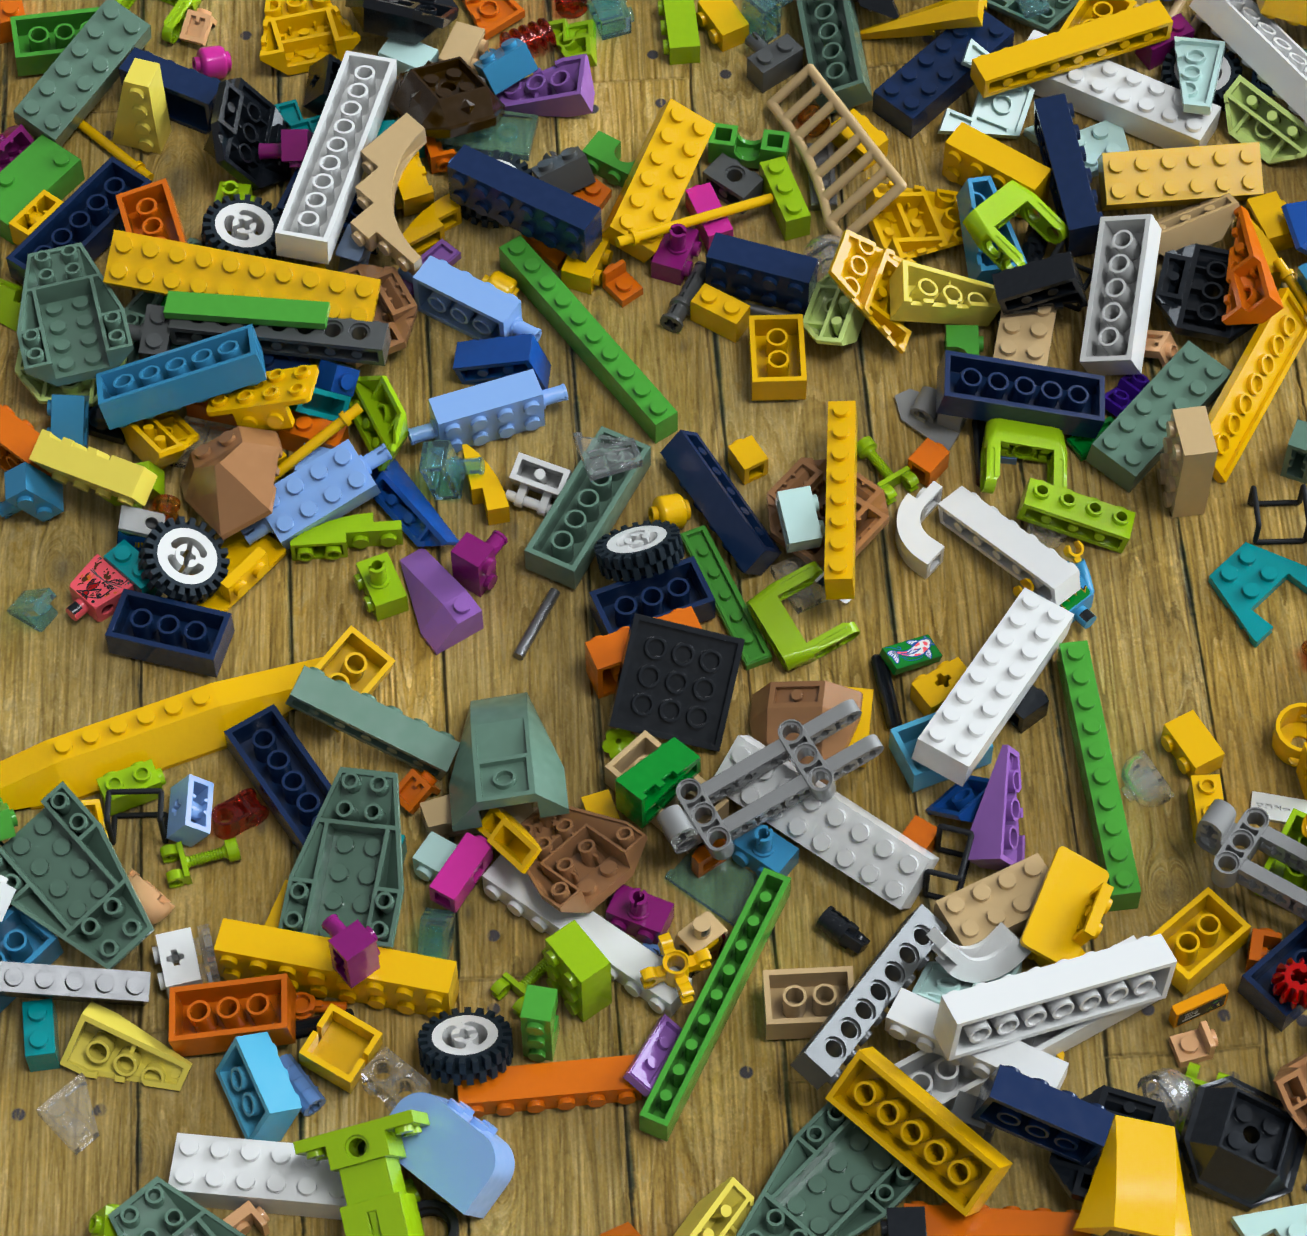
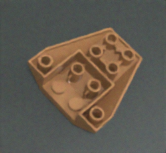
M829 681L770 682L752 695L749 718L752 736L757 741L768 746L779 739L778 728L785 720L795 719L804 725L849 699H853L861 710L863 693ZM861 716L852 724L815 745L824 760L849 746ZM790 733L785 739L789 741L796 740L799 734ZM805 756L801 759L800 763L809 764L813 761L814 757ZM825 779L819 780L826 785L829 783V781Z
M569 806V814L540 818L538 808L520 823L542 849L527 870V875L541 898L558 911L566 913L592 912L634 875L648 839L647 835L627 821Z

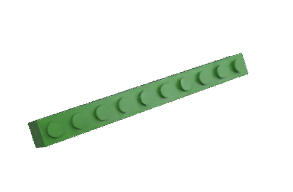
M520 235L500 246L499 259L502 270L508 276L517 280V287L655 444L678 431L677 410L527 241Z
M1088 641L1059 643L1056 662L1098 863L1100 867L1108 871V884L1114 887L1110 897L1113 902L1109 912L1137 909L1141 896V887Z
M765 867L763 868L639 1114V1130L668 1141L790 896V877Z

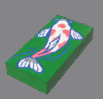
M928 634L884 647L880 652V656L893 675L940 662L943 656Z

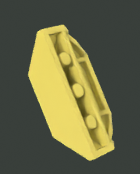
M729 1177L696 1204L673 1236H736L752 1206H754V1196L734 1177Z

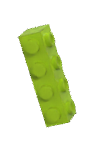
M1030 477L1022 493L1016 519L1122 554L1130 540L1136 512Z

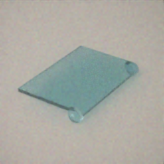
M702 842L692 852L687 854L674 870L670 869L665 879L734 927L759 877L745 867H741L729 857L726 861L698 878L692 872L691 864L692 855L696 849L704 845Z

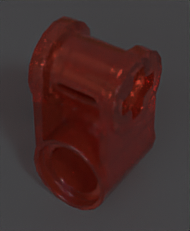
M253 788L244 789L236 796L214 807L212 811L213 831L218 838L223 840L234 838L236 835L261 824L267 819L269 810L266 806L260 804L256 798L257 793ZM222 820H231L230 822H227V823H222V822H221Z

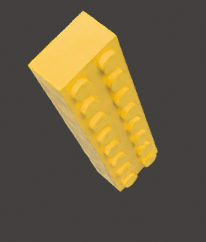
M227 918L222 920L214 946V954L219 976L226 980L287 973L296 992H307L317 998H338L340 1001H347L348 1004L359 1002L368 1004L375 1009L391 1008L407 1015L417 1013L426 1015L429 1018L435 1016L440 1019L439 1013L445 1011L448 1015H452L451 1009L455 1008L460 988L457 961L378 947L380 951L378 956L380 968L351 989L333 968L328 942L331 938Z

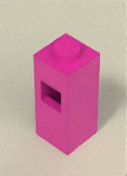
M710 182L695 185L685 190V206L690 216L722 207ZM727 216L695 225L696 229L699 230V235L707 251H709L716 232L733 237V227Z
M468 832L464 835L430 884L431 901L454 913L458 911L493 860L492 845L487 842L486 838L480 835L474 836Z

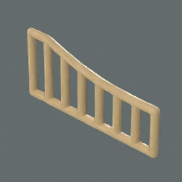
M807 64L767 101V107L779 121L785 132H790V139L802 157L812 179L824 224L838 243L844 231L841 230L837 222L885 178L888 177L894 186L846 230L857 234L907 188V184L813 64ZM810 77L816 85L789 110L784 112L779 104ZM823 93L828 102L797 130L791 121ZM836 110L841 119L808 148L803 138L830 113ZM848 126L854 135L822 165L817 167L813 157ZM862 143L867 152L825 190L822 178ZM875 160L881 169L832 212L829 200Z

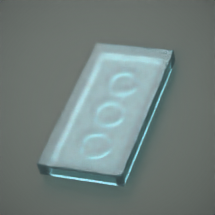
M505 111V114L500 118L496 126L453 138L435 139L436 142L441 141L442 147L445 150L455 149V151H459L465 144L480 152L488 150L489 156H494V150H499L500 157H503L506 151L511 153V159L517 155L520 157V160L529 161L539 118L538 115Z

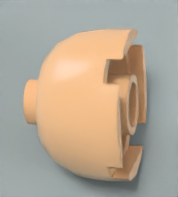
M131 868L127 876L151 924L154 925L161 922L176 906L149 881L143 880L139 876L140 874Z

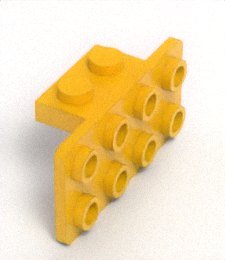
M300 365L293 368L266 371L267 380L257 385L246 386L234 390L232 393L210 398L206 412L209 417L233 414L237 425L271 431L293 428L295 419L289 406L305 404L311 401L319 374L318 366Z
M241 531L230 536L221 546V549H228V555L225 557L230 559V564L227 567V576L220 582V587L211 598L208 597L201 604L198 600L196 605L227 612L287 554L286 548L268 534L252 543V545H249Z
M1064 846L1059 847L1054 854L1020 938V944L1053 964L1062 959L1069 960L1078 957L1081 947L1091 939L1095 940L1101 933L1103 924L1100 923L1101 919L1112 905L1113 900L1110 897L1114 887L1107 884L1109 879L1108 871Z

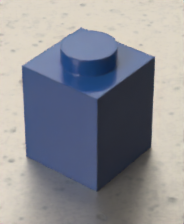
M321 359L315 386L330 392L353 397L360 370Z

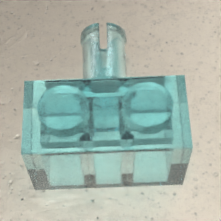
M586 0L602 41L631 33V22H634L635 19L632 8L626 6V0Z
M742 0L741 13L749 23V34L752 35V32L756 31L767 43L778 37L781 31V8L793 2V0Z
M439 439L423 442L419 471L435 500L461 499L465 475H483L485 472V462L483 457L460 459L450 440Z

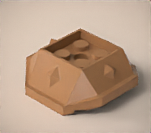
M358 264L341 271L381 279L374 321L389 323L391 343L388 355L406 348L418 314V305L396 268ZM343 362L356 368L365 365L361 363Z
M801 457L767 492L770 537L784 548L786 546L775 503L777 492L810 486L812 495L817 494L819 501V511H816L818 520H823L825 525L827 459L813 460V458ZM858 472L856 486L855 558L889 523L884 490ZM825 537L822 538L820 547L791 553L807 564L817 561L818 565L822 567L824 566Z

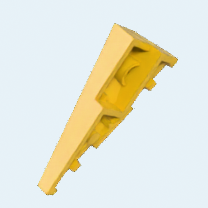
M942 0L900 15L896 19L892 18L861 29V40L935 35V30L982 27L984 9H987V0Z

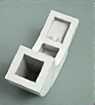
M935 481L927 488L923 487L918 492L916 498L907 493L899 506L896 521L895 540L898 552L903 561L924 579H927L943 562L945 546L931 538L921 526L924 519L941 502L943 486Z
M1002 922L985 939L970 946L954 944L935 926L926 934L934 943L931 949L938 955L935 960L951 976L964 982L979 983L999 978L1017 967L1032 952L1024 948L1020 944V939Z

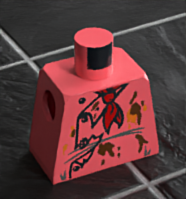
M97 554L70 583L69 589L74 602L65 610L74 621H78L88 613L97 622H102L114 614L123 589L135 591L134 585Z

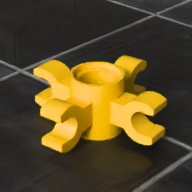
M669 932L659 935V943L657 945L663 956L662 965L640 970L642 976L640 981L643 988L649 989L664 981L668 986L677 989L682 1005L694 1002L692 996L694 995V990L688 980L689 973L696 970L703 971L712 967L710 963L712 957L708 948L701 949L693 955L687 956L685 952L675 950ZM679 966L682 970L672 971L669 968Z

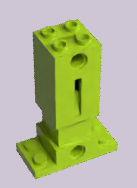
M411 1109L293 1142L296 1155L306 1156L307 1160L316 1159V1161L328 1159L330 1170L340 1173L347 1206L339 1208L345 1236H425L416 1195L406 1192L399 1159L407 1158L402 1134L404 1137H409L422 1133L421 1128L430 1125L428 1113Z

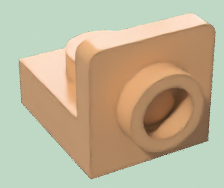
M197 8L196 11L188 9L179 38L182 41L205 47L211 27L216 26L217 20L211 15L212 12L206 9Z
M1148 330L1144 357L1158 358L1162 367H1164L1178 352L1177 344L1169 331Z
M1206 1020L1199 1023L1198 1029L1170 1036L1168 1041L1179 1068L1188 1066L1189 1062L1199 1063L1213 1059L1215 1049L1218 1046L1217 1034L1214 1029L1209 1028Z
M249 1200L223 1219V1221L244 1235L251 1230L252 1225H255L263 1236H267L270 1233L268 1227L270 1219L260 1206L255 1208Z

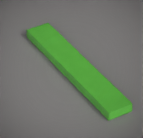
M168 291L163 313L164 317L169 319L326 330L330 313V302Z
M706 525L680 533L683 547L688 557H695L715 598V610L728 636L745 639L740 660L746 671L771 662L772 654L749 613Z

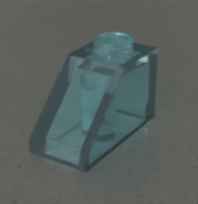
M433 908L425 909L420 918L417 954L449 960L454 933V912Z

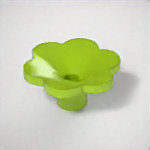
M611 728L605 734L606 739L602 742V749L604 752L609 753L610 758L613 759L637 736L631 733V731Z

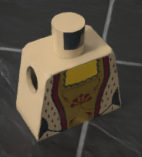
M706 911L677 933L674 947L675 950H681L686 954L689 953V956L701 949L708 948L712 957L710 963H713L719 958L729 938V933L710 911ZM701 971L690 972L689 977L693 978Z

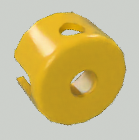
M1299 702L1284 708L1276 719L1272 733V747L1276 756L1282 762L1292 767H1297L1302 748L1292 745V740L1302 737L1307 741V718L1301 716L1307 714V703Z

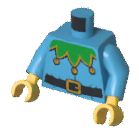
M1074 541L1075 554L1072 552L1070 545H1066L1063 552L1066 557L1072 558V563L1080 571L1081 589L1059 606L1074 614L1072 623L1076 620L1083 628L1087 629L1097 618L1090 611L1095 591L1085 559L1080 557L1084 552V545L1080 541ZM1030 579L1020 580L1023 587L1034 592V584ZM1018 585L1013 588V593L1016 597L1022 592V587Z

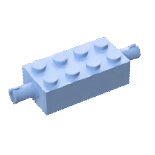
M430 255L414 276L410 272L398 269L401 278L413 284L414 298L418 305V311L475 340L520 334H533L537 342L541 338L542 329L523 321L521 300L515 295L505 293L497 289L493 284L483 282L473 277L469 272L461 271L451 266L445 260H439Z
M533 369L429 398L430 423L408 428V438L411 445L435 439L441 456L461 451L463 444H468L470 447L482 446L493 440L509 438L514 434L533 431L541 426H545L544 409H546V406L569 400L568 392L564 383L542 390Z
M349 439L275 483L276 494L272 514L241 530L249 545H252V543L268 533H275L287 551L290 549V541L301 533L327 521L341 518L380 494L381 491L370 474H372L373 469L393 459L384 443L364 456L358 455Z

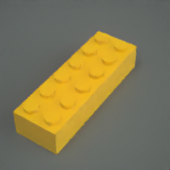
M670 99L659 110L602 229V237L609 238L610 244L616 246L615 237L628 234L629 230L635 229L639 231L670 222L713 132L715 124ZM664 235L640 241V244L636 246L630 244L619 247V249L645 263L656 253Z
M1259 142L1102 153L1097 159L1102 211L1192 205L1209 199L1220 198L1228 193L1237 201H1247L1249 198L1264 194Z
M873 1046L857 1051L825 1097L826 1100L965 1217L981 1210L1013 1165L1010 1160Z

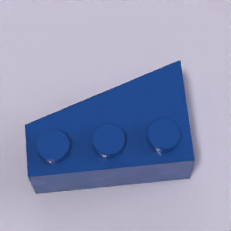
M533 334L457 342L453 370L462 384L478 385L533 369L541 389H548L551 364Z

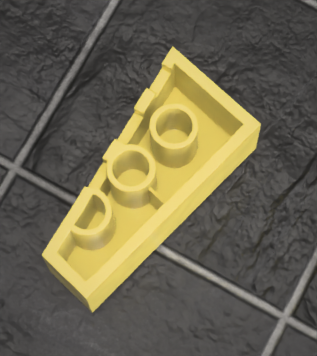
M134 58L123 81L112 142L141 149L144 152L161 154L172 130L160 64Z
M907 260L901 261L889 279L890 321L989 326L1001 309L993 284Z
M44 429L41 430L29 460L51 473V479L58 483L66 485L69 481L74 483L73 486L79 490L88 492L89 489L96 490L95 494L110 500L114 496L118 498V502L133 507L134 503L141 506L146 505L158 477L141 465L114 455L110 458L108 454L90 446L87 449L66 437H63L61 440L53 435L52 432Z

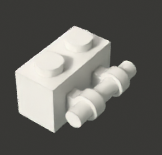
M519 452L509 477L512 484L519 486L518 492L508 489L506 491L507 501L513 502L514 506L519 508L524 506L536 510L537 514L545 517L552 507V504H550L552 498L556 499L572 472L566 468ZM531 490L542 494L541 501L527 496L528 491Z

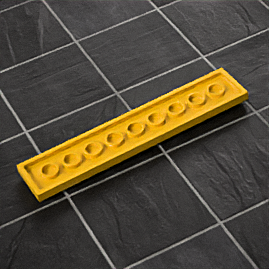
M114 229L103 283L165 296L168 295V291L330 302L329 317L352 318L372 322L374 321L381 279Z

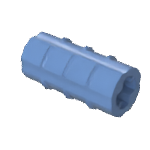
M291 1054L280 1056L283 1067L288 1071L292 1087L300 1097L302 1106L300 1112L303 1116L313 1115L325 1104V1097L318 1090V1086H315L311 1081L310 1076L301 1068V1064H298Z

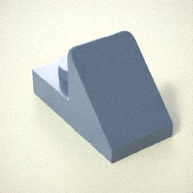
M350 223L347 225L335 253L336 256L340 257L339 272L358 264L368 265L370 251L364 246H358L351 237Z

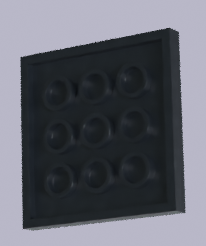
M633 613L607 726L640 734L646 730L653 737L666 740L675 737L683 744L719 752L745 639Z

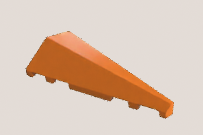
M1240 205L1234 210L1237 222L1236 227L1232 228L1231 235L1235 239L1234 246L1229 250L1226 276L1229 291L1224 296L1223 301L1227 308L1226 314L1222 315L1221 320L1226 325L1262 324L1284 307L1249 212Z

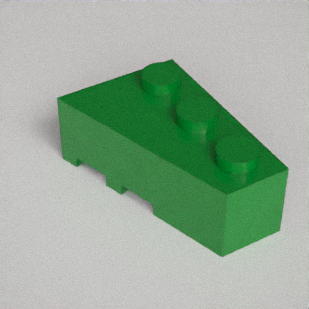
M675 737L661 744L657 750L615 779L616 809L643 829L676 796L678 783L687 778L693 779L701 771V757Z

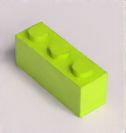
M694 0L657 1L658 16H663L664 19L660 20L661 35H666V39L662 40L663 54L669 56V64L700 63V40Z
M785 156L760 162L759 175L763 179L764 194L772 193L774 197V203L769 204L784 240L788 241L810 235L811 214Z

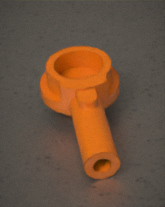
M297 992L296 1020L313 1017L315 1013H325L331 1003L346 1010L347 1001L316 1000L314 995H310L307 992Z

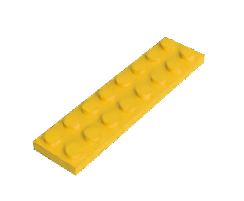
M1289 287L1279 288L1278 294L1284 308L1264 323L1259 324L1208 414L1218 450L1213 478L1217 483L1227 482L1307 338V315Z

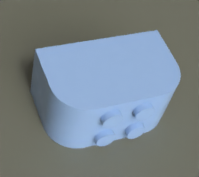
M424 1092L412 1093L404 1097L395 1106L390 1115L411 1109L428 1113L430 1125L422 1127V1133L404 1137L402 1134L407 1158L399 1159L400 1164L462 1214L484 1218L513 1176L515 1160L511 1148L502 1138L496 1135L498 1129L485 1119L481 1121L474 1117L475 1111L462 1101L458 1103L452 1098L447 1099Z

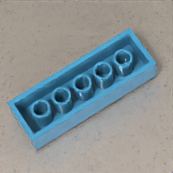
M252 324L96 374L98 405L109 430L118 427L123 428L130 423L151 419L156 415L168 411H176L184 406L196 402L201 403L209 398L221 394H229L234 390L246 386H254L267 380L263 349Z

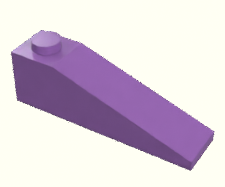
M587 54L558 59L554 61V66L543 71L541 68H538V70L533 72V75L518 81L497 94L496 96L505 105V114L573 117L592 113L595 91Z
M424 547L400 560L420 634L435 655L483 629L481 608L467 590Z
M1002 745L970 829L974 833V839L968 860L980 868L999 871L1025 859V835H1019L1018 819L1024 817L1023 808H1020V803L1017 799V793L1022 788L1020 755L1018 751L1009 745Z

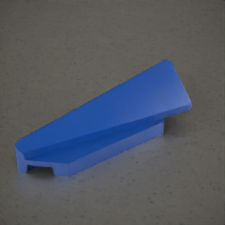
M395 458L385 471H379L378 468L372 470L370 475L381 491L380 494L373 497L374 500L393 521L401 520L403 532L417 547L456 545L459 542Z

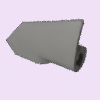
M924 386L920 392L908 389L895 395L901 421L926 439L929 438L934 442L943 444L950 451L967 418L937 414V390L932 387Z

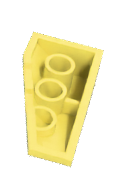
M93 1001L82 1012L60 1061V1065L88 1078L97 1079L98 1077L115 1079V1082L125 1083V1081L143 1083L144 1086L176 1091L181 1090L193 1064L118 1013Z

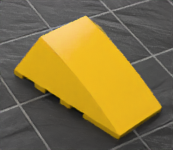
M265 0V19L263 20L260 61L288 76L309 72L311 65L328 54L342 61L345 52L352 51L361 41L360 35L357 31L354 32L352 30L350 22L341 16L340 10L331 3V0Z
M891 181L888 184L880 183L866 196V211L894 186ZM914 185L913 188L907 187L868 223L877 247L891 249L895 251L896 256L903 259L907 257L911 259L963 244L956 198L959 192L938 188L935 192L927 191L924 186Z
M845 230L828 273L854 307L902 354L905 352L912 331L904 326L905 321H890L889 279L902 260L914 263L916 261L908 257L905 259L895 255V251L888 248L881 249L876 246L875 242Z
M1115 1115L1073 1230L1103 1236L1109 1230L1139 1236H1192L1175 1127Z

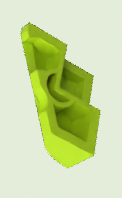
M566 18L543 22L546 32L564 57L587 54L590 67L597 66L596 24L593 19L568 24Z

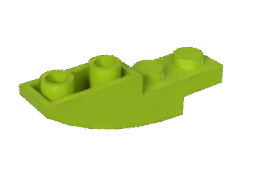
M373 513L350 515L327 521L301 533L290 541L292 561L300 560L307 562L312 559L336 560L348 557V548L363 549L371 546L392 547L403 545L401 520L374 522Z

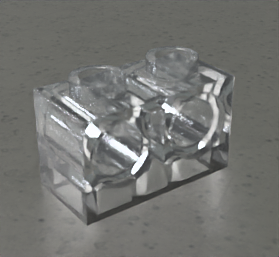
M386 1046L361 1070L362 1087L374 1098L376 1096L381 1098L390 1112L403 1099V1097L398 1096L403 1091L432 1094L430 1082ZM381 1073L390 1074L386 1079L376 1078Z

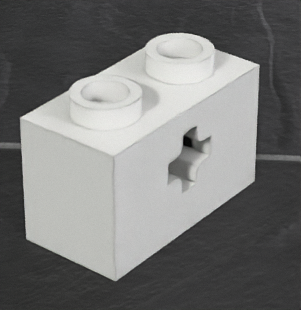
M191 927L155 935L157 946L152 947L155 965L161 964L163 971L157 973L160 990H167L169 998L170 987L203 984Z

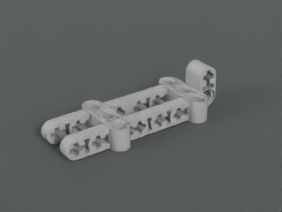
M853 699L846 700L804 725L795 719L785 720L778 728L779 739L702 784L692 778L679 782L676 787V795L680 805L669 806L657 816L659 826L675 853H684L703 842L714 859H728L734 852L733 840L810 795L819 801L831 799L836 792V780L874 759L884 750V746L876 734L862 738L826 760L823 759L815 745L852 724L861 716L862 712ZM790 733L799 734L796 740L789 741L785 739ZM805 756L814 757L813 761L809 764L800 763L801 759ZM786 761H791L799 776L725 819H721L713 806L714 803ZM821 779L829 781L823 788L815 787L816 782ZM695 791L698 793L694 799H684L688 792ZM704 815L712 816L708 823L701 824L698 822ZM717 839L727 840L722 847L713 846Z
M1215 799L1198 823L1195 836L1197 844L1215 856L1211 871L1213 883L1221 888H1229L1237 882L1307 921V891L1251 861L1257 850H1260L1307 876V846L1268 826L1270 819L1264 809L1251 807L1244 812L1238 823H1235L1236 810L1234 807L1222 799ZM1249 824H1256L1259 828L1252 827ZM1235 846H1243L1246 849H1238ZM1226 867L1229 868L1231 871H1223L1220 868Z

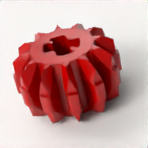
M1291 957L1287 960L1286 965L1280 963L1276 969L1277 973L1273 974L1271 980L1272 984H1274L1273 995H1281L1280 1004L1287 1001L1291 1002L1292 1010L1296 1008L1297 1004H1300L1304 1009L1307 1008V965L1304 964L1305 960L1303 957L1299 959L1298 963Z

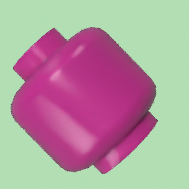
M219 45L201 47L198 49L196 57L192 58V67L208 77L223 79L232 69L231 56L229 51H225Z

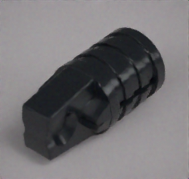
M1029 224L1022 245V251L1027 263L1042 260L1048 244Z
M833 906L828 907L816 923V927L819 930L821 929L832 940L834 939L838 945L845 949L849 948L857 954L864 951L870 943V940L859 931V927Z

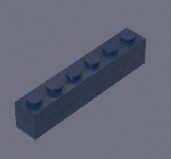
M680 430L660 452L666 460L667 468L678 477L681 488L689 493L694 500L695 508L703 513L708 520L709 528L717 533L722 540L723 548L731 553L736 560L737 568L745 574L762 575L780 556L781 550L698 433Z

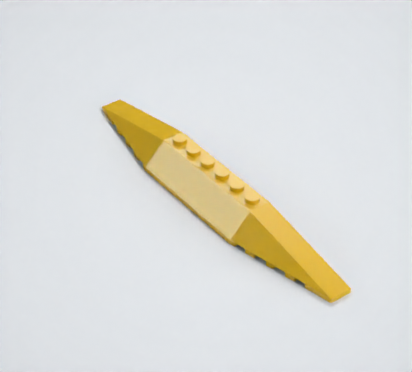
M323 657L209 683L45 740L0 761V797L3 803H7L9 809H42L44 805L41 803V800L62 781L81 800L100 793L97 778L103 777V775L111 771L117 772L128 768L136 762H145L152 759L155 769L161 768L164 771L227 748L224 731L274 704L283 717L288 716L287 712L295 708L285 703L304 665L309 668L315 667Z

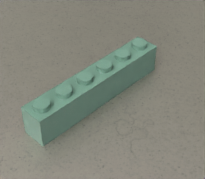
M304 665L285 703L422 772L427 770L440 781L447 773L460 745V742L456 741L451 734L444 731L438 732L430 728L425 721L418 718L412 719L404 715L395 706H385L377 702V699L371 694L359 693L351 689L348 683L342 680L335 681L325 676L322 670L315 667L309 668Z

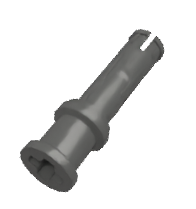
M698 261L695 263L680 293L671 299L668 312L663 314L660 319L661 325L666 330L673 333H679L682 330L684 319L690 315V301L706 279L705 262Z

